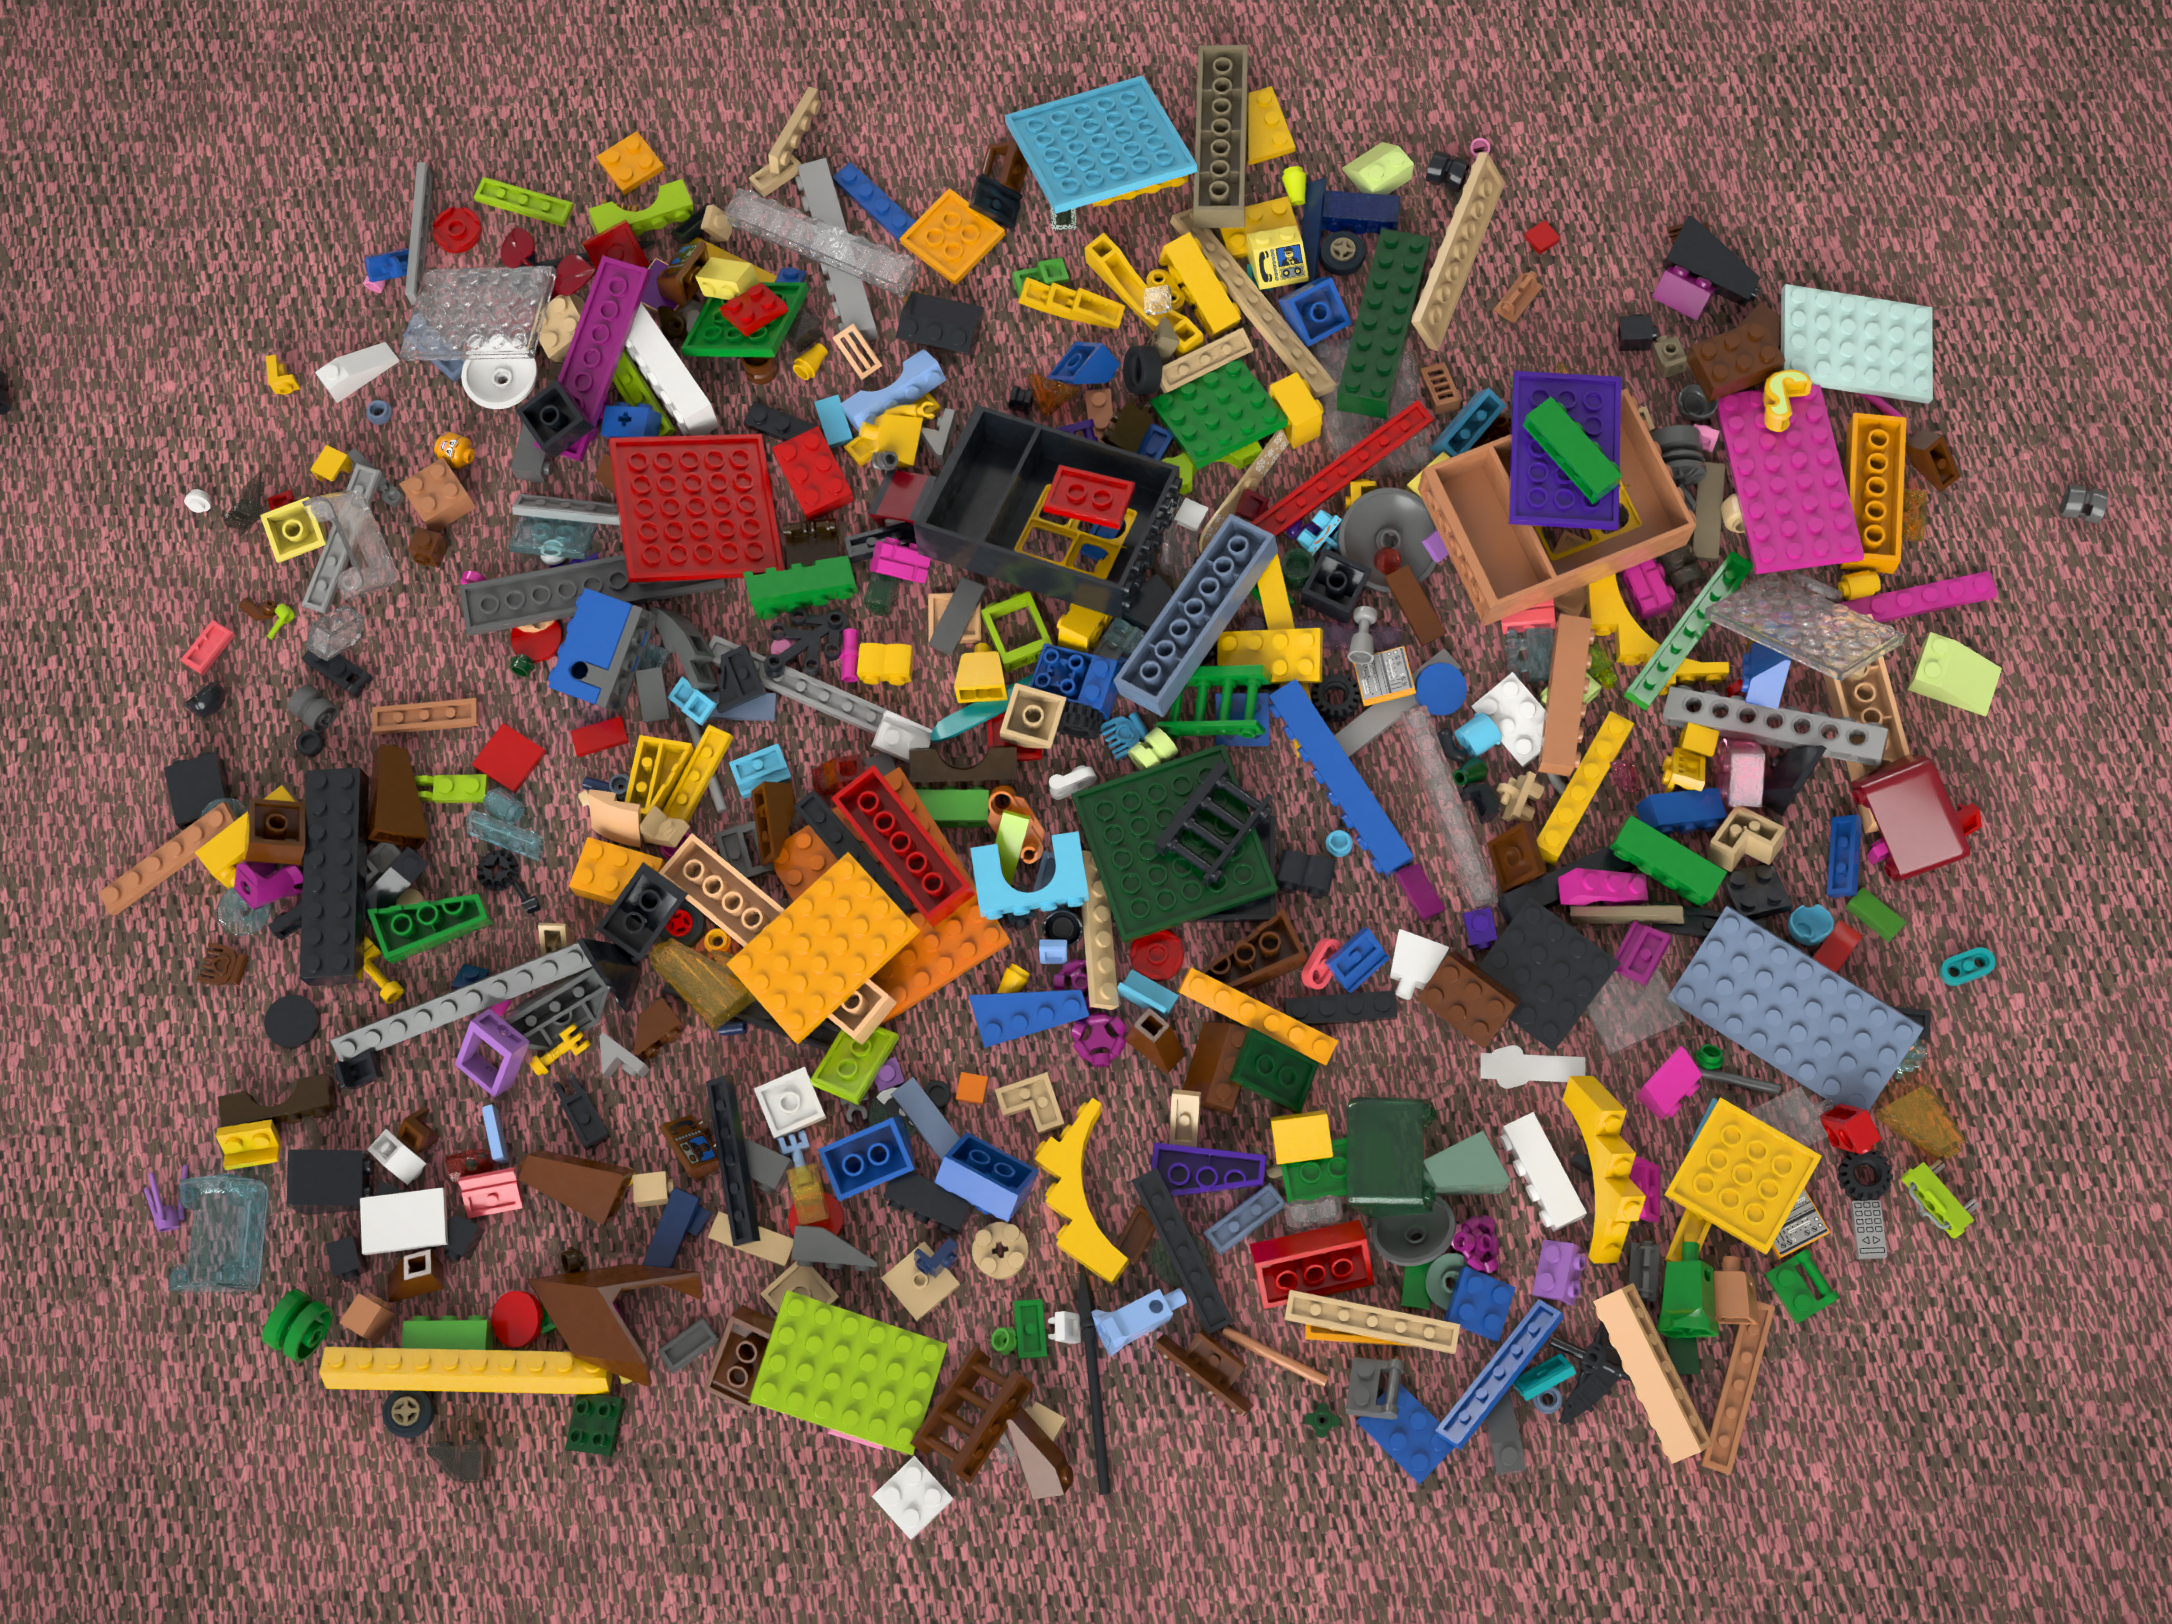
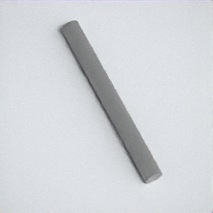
M687 717L685 721L696 749L702 735L698 723L692 718ZM714 773L708 787L716 810L720 814L728 809Z

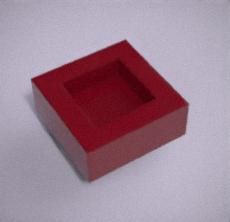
M1244 489L1235 513L1252 522L1265 512L1270 499L1250 489Z

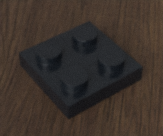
M1773 862L1770 865L1763 863L1733 870L1732 872L1729 871L1721 882L1731 907L1751 920L1788 912L1792 909L1793 904Z

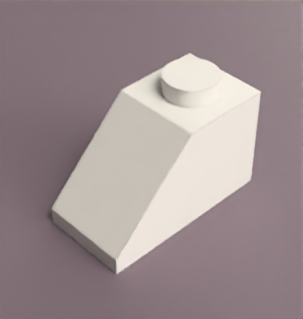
M387 1129L367 1149L383 1166L407 1185L419 1177L423 1167L426 1165L418 1155L412 1152Z

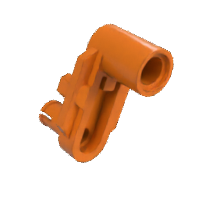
M1010 785L995 786L991 791L988 801L990 810L987 819L988 823L997 835L1004 810L1030 816L1019 857L1028 864L1038 861L1044 851L1042 841L1045 834L1044 828L1024 797L1017 796L1015 790ZM998 794H1005L1009 796L1010 802L1006 805H1001L996 801L995 797ZM1026 850H1032V851H1035V852L1032 853V854H1029V853L1026 852Z

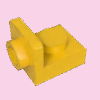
M276 354L266 356L268 383L275 394L286 395L294 390H300L298 381L293 374H287L285 364L279 361Z

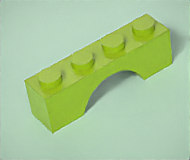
M683 179L659 186L656 201L649 208L642 211H626L619 208L612 201L588 209L590 223L595 235L626 219L635 237L652 229H662L670 223L683 222L694 214L693 202Z
M1256 441L1216 461L1229 463L1240 470L1251 465L1261 453L1262 448L1259 442ZM1184 451L1174 458L1168 457L1163 459V462L1180 467V478L1183 479L1180 493L1185 495L1192 492V481L1198 470Z

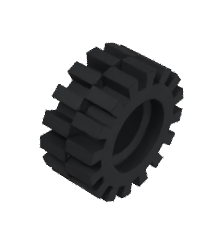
M1329 671L1328 676L1325 673L1322 674V682H1316L1312 688L1311 700L1320 716H1324L1326 721H1329V718L1333 719V722H1338L1340 718L1342 721H1345L1347 716L1351 717L1354 715V711L1358 708L1360 689L1359 686L1357 687V681L1355 679L1351 680V675L1348 673L1346 676H1343V671H1338V674H1334V671ZM1332 688L1341 689L1345 693L1346 699L1340 705H1332L1325 698L1327 691Z
M1065 702L1057 732H1060L1062 735L1067 734L1071 738L1095 740L1099 737L1104 716L1099 710L1092 709L1091 706L1085 707L1081 703L1077 705L1075 702H1070V704Z
M1870 1150L1864 1154L1850 1152L1841 1161L1842 1163L1838 1166L1837 1170L1839 1171L1837 1180L1841 1181L1839 1186L1847 1191L1845 1194L1848 1197L1852 1195L1854 1197L1853 1200L1856 1201L1860 1199L1863 1201L1875 1200L1890 1188V1181L1893 1180V1174H1890V1171L1893 1168L1892 1165H1887L1888 1158L1886 1156L1884 1158L1880 1156V1151L1872 1152ZM1858 1165H1868L1874 1170L1875 1181L1873 1184L1862 1185L1856 1180L1854 1171Z

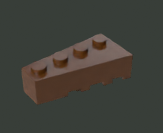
M1283 907L1274 917L1267 922H1263L1253 933L1245 939L1242 938L1233 948L1225 954H1221L1201 969L1200 972L1243 993L1305 966L1307 954Z

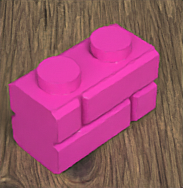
M885 537V541H876L870 565L871 572L925 584L931 558L919 555L917 544L910 543L909 547L900 546L901 540Z
M1653 558L1621 572V577L1641 620L1671 610L1673 600H1675V593L1670 585L1666 586L1663 579L1665 573L1660 562L1656 563Z

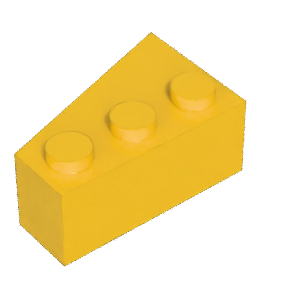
M639 735L625 802L640 804L642 821L653 806H657L660 810L664 807L694 753L692 743Z

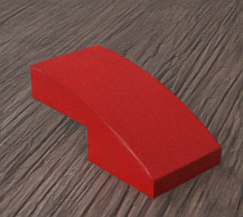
M1839 920L1813 958L1837 973L1863 935Z

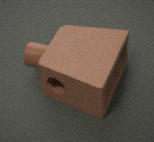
M1724 1256L1722 1271H1714L1716 1320L1719 1324L1759 1325L1754 1278L1747 1272L1740 1271V1258Z

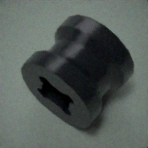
M1014 385L1010 394L1009 410L1016 411L1019 409L1026 414H1030L1034 403L1035 390L1031 388L1023 390L1020 386Z

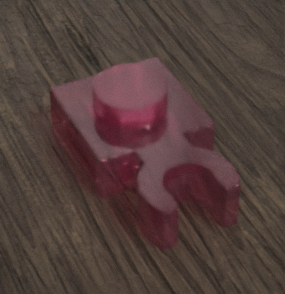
M1626 759L1610 762V766L1615 770L1613 779L1619 787L1629 793L1640 790L1634 764Z

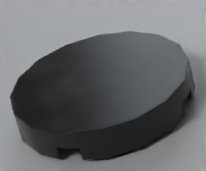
M287 995L276 1000L269 1007L264 1020L265 1031L271 1041L287 1049H296L305 1043H309L315 1037L320 1025V1016L317 1008L309 999L301 995Z

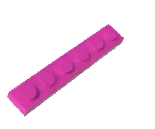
M1990 571L1836 603L1834 610L1837 620L1872 614L1874 624L1994 599L1998 593Z

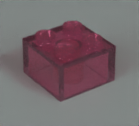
M1723 739L1722 747H1718L1717 761L1718 764H1721V773L1716 774L1715 782L1716 787L1720 791V796L1724 798L1728 806L1761 807L1765 763L1764 751L1756 739Z

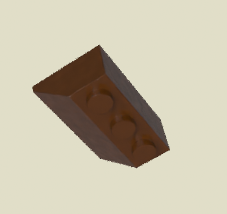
M1203 1023L1183 1090L1201 1092L1200 1107L1233 1116L1242 1086L1229 1080L1248 1028L1231 1023Z

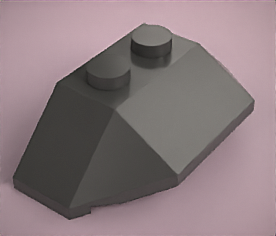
M590 967L559 979L522 1001L503 1020L530 1041L528 1048L550 1051L564 1041L559 1033L570 1024L575 1022L578 1026L570 1033L572 1037L579 1031L583 1033L600 1022L609 989L594 968Z

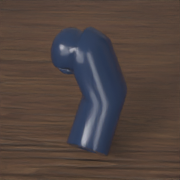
M587 776L584 778L583 789L611 792L608 782Z
M719 1009L710 1011L708 1015L711 1026L722 1036L747 1033L748 1026L745 1020L732 1021Z

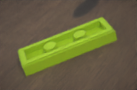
M1004 810L995 844L998 845L1002 875L1011 886L1030 816Z

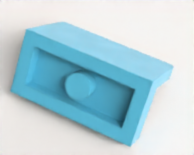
M1132 969L1124 983L1120 982L1117 986L1118 995L1145 1010L1148 1008L1152 1009L1165 1021L1179 999V995Z

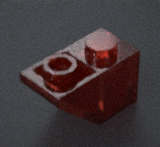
M862 755L835 757L812 770L813 788L819 796L836 794L865 772Z

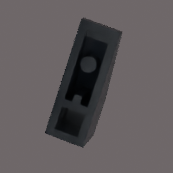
M405 846L366 890L365 919L372 924L367 909L389 908L429 863L410 847Z

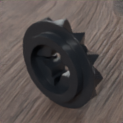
M503 849L490 850L488 854L481 856V860L476 866V877L486 889L492 891L507 889L516 881L519 874L517 859L512 853ZM500 862V866L505 870L498 871L494 877L493 871L488 868L496 867L497 863Z

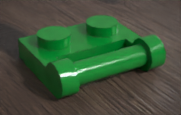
M1808 1248L1764 1274V1277L1795 1324L1800 1323L1841 1298L1836 1290L1833 1291L1821 1274L1811 1257L1813 1255ZM1800 1263L1824 1297L1819 1301L1815 1299L1796 1270L1795 1266Z

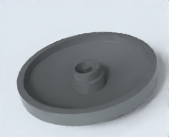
M1399 488L1376 489L1359 497L1345 511L1337 533L1338 553L1372 569L1366 588L1376 592L1391 593L1384 577L1396 570L1409 565L1418 583L1425 580L1433 571L1437 562H1434L1423 545L1422 540L1433 532L1436 526L1424 501L1417 495Z

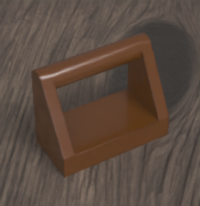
M1016 141L988 145L980 173L990 177L995 155L1006 156L1000 178L996 181L1021 193L1028 163Z

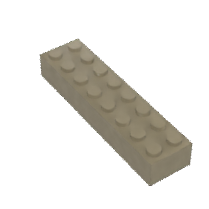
M1199 45L1195 140L1197 172L1194 173V228H1245L1248 45Z

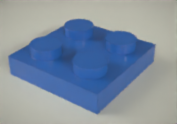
M1466 1266L1461 1267L1444 1321L1460 1324L1462 1329L1498 1342L1516 1287Z

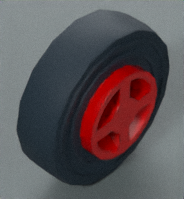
M683 901L661 934L660 939L662 942L678 950L689 949L696 945L702 939L705 932V918L702 912L693 904Z

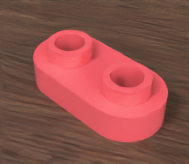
M1324 938L1318 942L1302 970V981L1305 986L1319 990L1328 984L1333 974L1324 962L1342 947L1338 940Z

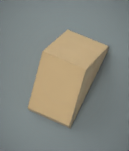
M539 923L541 956L574 943V933L567 924Z

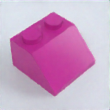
M1680 1046L1647 1081L1636 1098L1661 1121L1666 1115L1672 1118L1683 1106L1679 1101L1685 1095L1690 1098L1700 1088L1701 1085L1697 1082L1702 1074L1687 1051Z

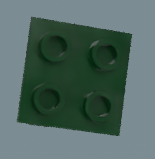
M577 1394L565 1450L613 1457V1453L617 1452L618 1438L615 1437V1434L620 1435L621 1433L616 1431L617 1426H622L623 1424L618 1422V1420L622 1421L623 1412L626 1409L623 1398Z

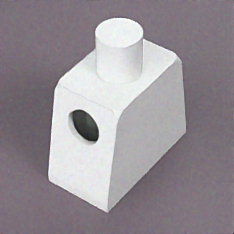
M1399 929L1390 974L1391 979L1400 981L1395 994L1403 999L1410 1000L1415 987L1423 990L1446 958L1449 947Z

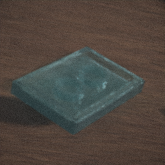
M521 515L508 544L509 552L585 560L598 528V523Z

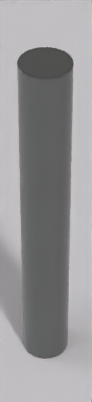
M1697 1066L1702 1074L1701 1078L1774 1095L1779 1094L1780 1084Z

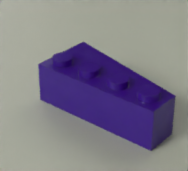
M1154 1142L1151 1170L1156 1167L1158 1168L1171 1197L1174 1198L1264 1186L1267 1157L1266 1155Z

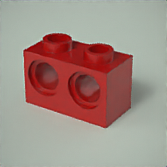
M1840 1103L1817 1117L1832 1147L1864 1154L1874 1148L1873 1144L1882 1139L1866 1109Z

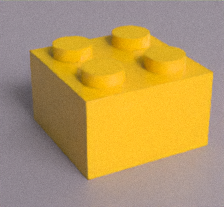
M1297 372L1271 384L1269 388V396L1287 417L1288 426L1283 428V431L1293 449L1320 436L1321 425H1323L1322 414L1324 413L1318 399L1314 400L1310 394L1311 388L1305 379H1301Z

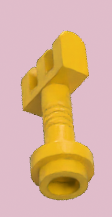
M575 1022L559 1033L564 1041L558 1044L557 1047L541 1058L537 1055L532 1057L529 1065L538 1076L542 1073L544 1075L549 1072L547 1066L571 1049L574 1055L577 1056L591 1045L588 1039L580 1045L576 1043L584 1036L582 1031L571 1037L570 1033L578 1027Z

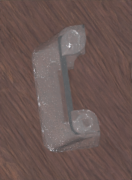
M349 490L316 496L302 501L310 519L320 523L330 520L336 526L353 567L345 570L338 577V587L344 600L354 602L394 585L397 581V570L369 504L362 493Z

